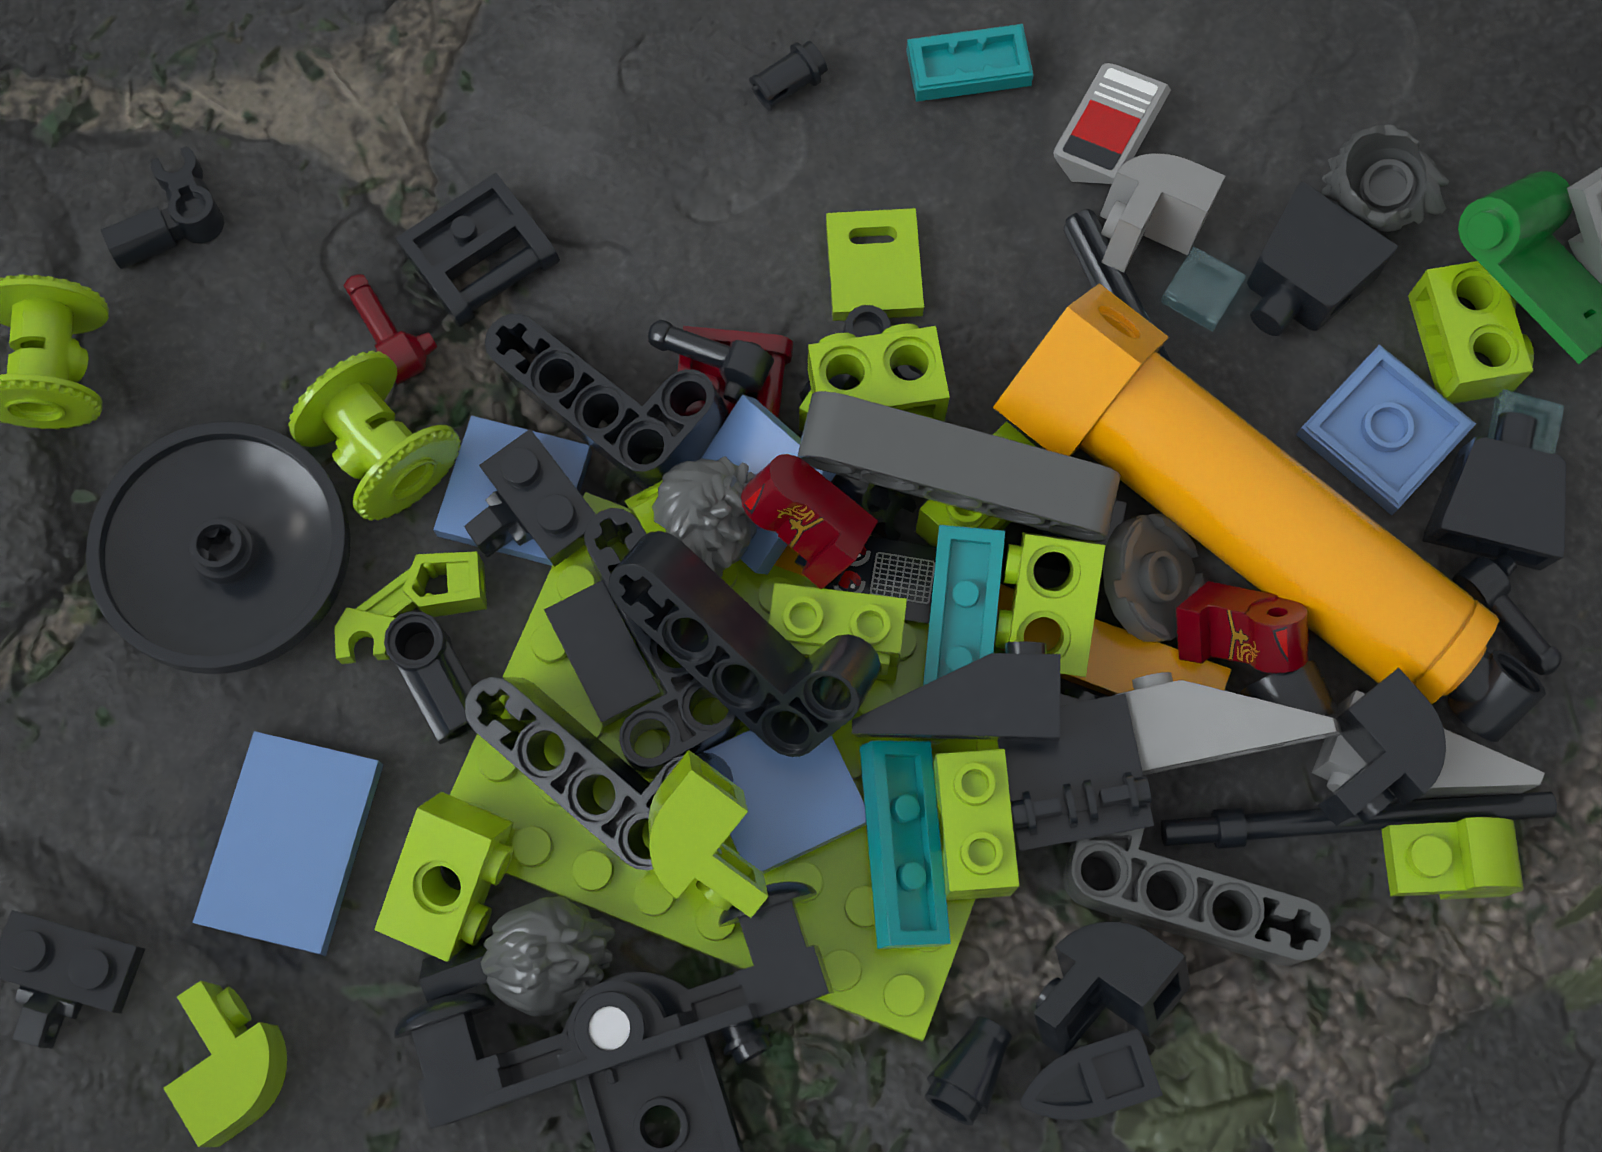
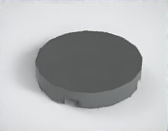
M1164 514L1134 516L1117 525L1106 543L1102 569L1105 593L1114 616L1129 634L1143 642H1163L1178 637L1176 607L1205 584L1203 573L1195 574L1192 558L1199 556L1194 542L1186 531Z

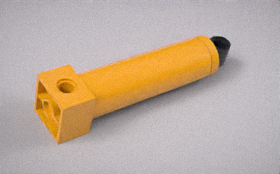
M1100 283L1070 304L993 406L996 411L1048 451L1071 457L1080 448L1100 465L1119 472L1121 475L1120 480L1259 590L1275 594L1279 598L1301 603L1305 606L1308 613V628L1377 683L1381 682L1397 668H1400L1431 704L1435 703L1441 696L1447 695L1448 703L1456 716L1480 737L1491 742H1498L1546 695L1545 688L1540 680L1521 661L1502 650L1495 649L1492 653L1486 650V645L1494 634L1499 622L1498 617L1477 600H1474L1471 595L1157 353L1169 338L1165 333Z

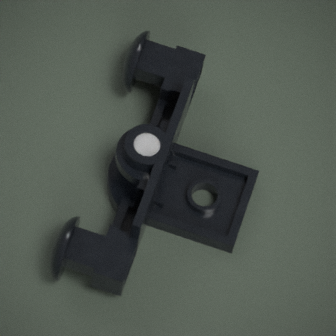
M794 881L767 884L769 897L752 918L733 905L728 911H722L718 921L719 927L740 923L754 966L736 971L732 975L695 988H690L674 978L658 973L627 972L612 976L593 986L579 998L561 1034L505 1053L484 1057L473 1015L495 1006L494 1002L485 995L477 993L451 994L436 998L413 1009L397 1024L394 1038L413 1036L424 1079L419 1080L418 1084L431 1129L445 1126L576 1081L596 1152H745L708 1035L834 992L820 948L817 945H808L795 905L817 894L816 890L808 884ZM656 1105L670 1107L677 1113L680 1119V1134L671 1145H658L646 1133V1116Z

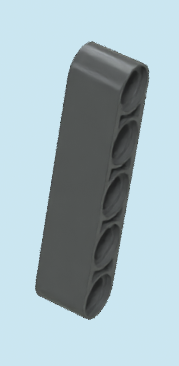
M826 391L812 393L797 457L807 462L813 468L1087 541L1107 540L1121 477L1119 472L1103 465L856 397Z

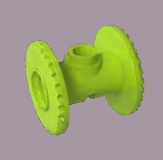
M22 274L0 278V324L11 327L9 345L15 351L8 354L7 374L0 375V422L27 428L60 429L80 427L83 424H90L92 421L97 420L102 412L103 401L95 391L77 383L82 379L87 370L89 357L87 350L80 347L79 342L72 338V334L93 331L102 327L107 322L109 308L105 299L100 297L98 292L91 291V288L81 286L80 283L70 282L66 279H57L52 276H28Z
M380 351L361 352L357 356L352 355L347 360L338 362L333 368H329L326 373L319 376L306 389L307 391L299 397V402L293 407V413L289 417L291 421L288 423L292 437L302 446L316 447L336 440L337 449L332 453V457L347 474L353 478L362 479L353 496V507L360 516L370 521L374 519L381 520L384 517L389 518L393 514H398L429 493L454 465V460L458 457V451L461 448L458 434L448 425H435L412 434L403 422L394 421L395 413L384 400L395 383L397 367L388 355Z

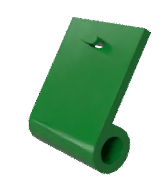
M1540 171L1527 175L1468 205L1460 216L1458 226L1460 240L1466 250L1580 364L1602 348V285L1552 235L1566 222L1572 213L1573 206L1567 190L1570 185L1566 179L1556 173Z

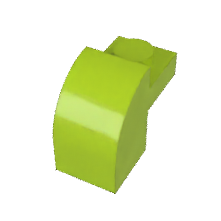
M690 750L687 751L660 785L650 806L648 830L652 866L661 884L676 899L680 897L693 879L696 878L698 880L696 887L714 905L726 911L733 905L752 918L769 897L764 874L723 843L748 812L744 790Z
M1474 817L1464 818L1458 822L1389 825L1381 829L1390 897L1439 894L1440 900L1506 897L1524 890L1513 820Z
M199 981L177 996L210 1051L211 1056L165 1086L164 1090L197 1146L220 1147L262 1117L275 1102L286 1075L287 1050L284 1038L277 1025L259 1022L247 1030L245 1024L251 1021V1015L245 1003L233 988L228 986L223 990L220 985Z

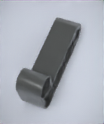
M1144 828L1070 843L1063 870V884L1067 894L1073 901L1086 908L1283 966H1291L1318 957L1327 948L1331 939V925L1328 917L1315 903L1139 850ZM1095 858L1107 864L1112 873V885L1109 890H1094L1083 881L1081 875L1083 860ZM1150 878H1163L1174 887L1176 904L1173 910H1160L1149 901L1146 889ZM1217 896L1227 897L1238 906L1241 920L1235 931L1227 930L1216 922L1212 913V907ZM1294 919V931L1304 935V942L1290 946V935L1271 927L1259 933L1256 932L1262 923L1278 926Z

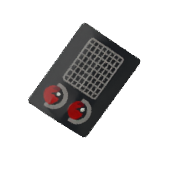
M869 536L856 561L846 569L838 585L827 584L824 589L906 598L905 620L929 624L937 547Z

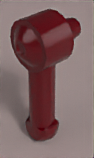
M355 274L350 276L343 286L374 338L376 352L380 351L388 355L396 364L397 376L395 383L399 385L423 372L427 356L437 348L430 333L414 336L404 331L398 332L365 275Z

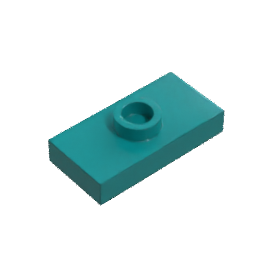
M1023 24L907 39L906 52L916 102L1032 85L1034 75Z

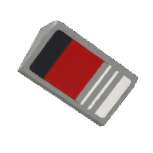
M1104 63L1101 66L1054 149V158L1071 182L1113 183L1118 169L1125 162L1134 158L1171 91L1168 84L1116 64Z

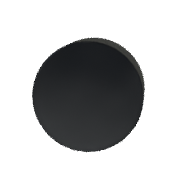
M1314 660L1307 661L1306 665L1298 670L1269 675L1247 686L1239 693L1240 695L1332 718L1340 715L1321 671Z

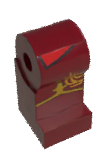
M790 454L776 456L743 488L741 494L742 506L747 516L764 530L776 532L781 540L803 557L807 563L801 573L821 590L856 561L878 522L877 519L807 462Z
M1207 581L1176 607L1180 660L1202 664L1212 656L1251 664L1255 669L1267 673H1286L1298 670L1306 665L1309 660L1308 613L1306 607L1301 603L1279 598L1275 594Z

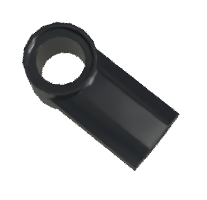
M417 611L400 614L391 621L385 632L384 645L387 655L399 668L438 743L443 744L453 739H459L474 730L468 723L465 714L466 697L473 684L453 649L450 637L432 616ZM421 632L433 634L434 645L428 655L418 660L406 658L405 646L412 636Z

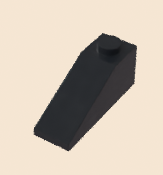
M1007 642L1005 643V653H990L852 719V734L857 737L1059 741L1061 654H1046V643Z

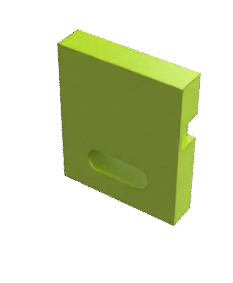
M916 208L826 213L833 321L846 320L848 314L854 308L861 305L876 306L882 309L888 318L923 316L924 300ZM891 236L895 239L889 243L854 244L850 241L855 237Z

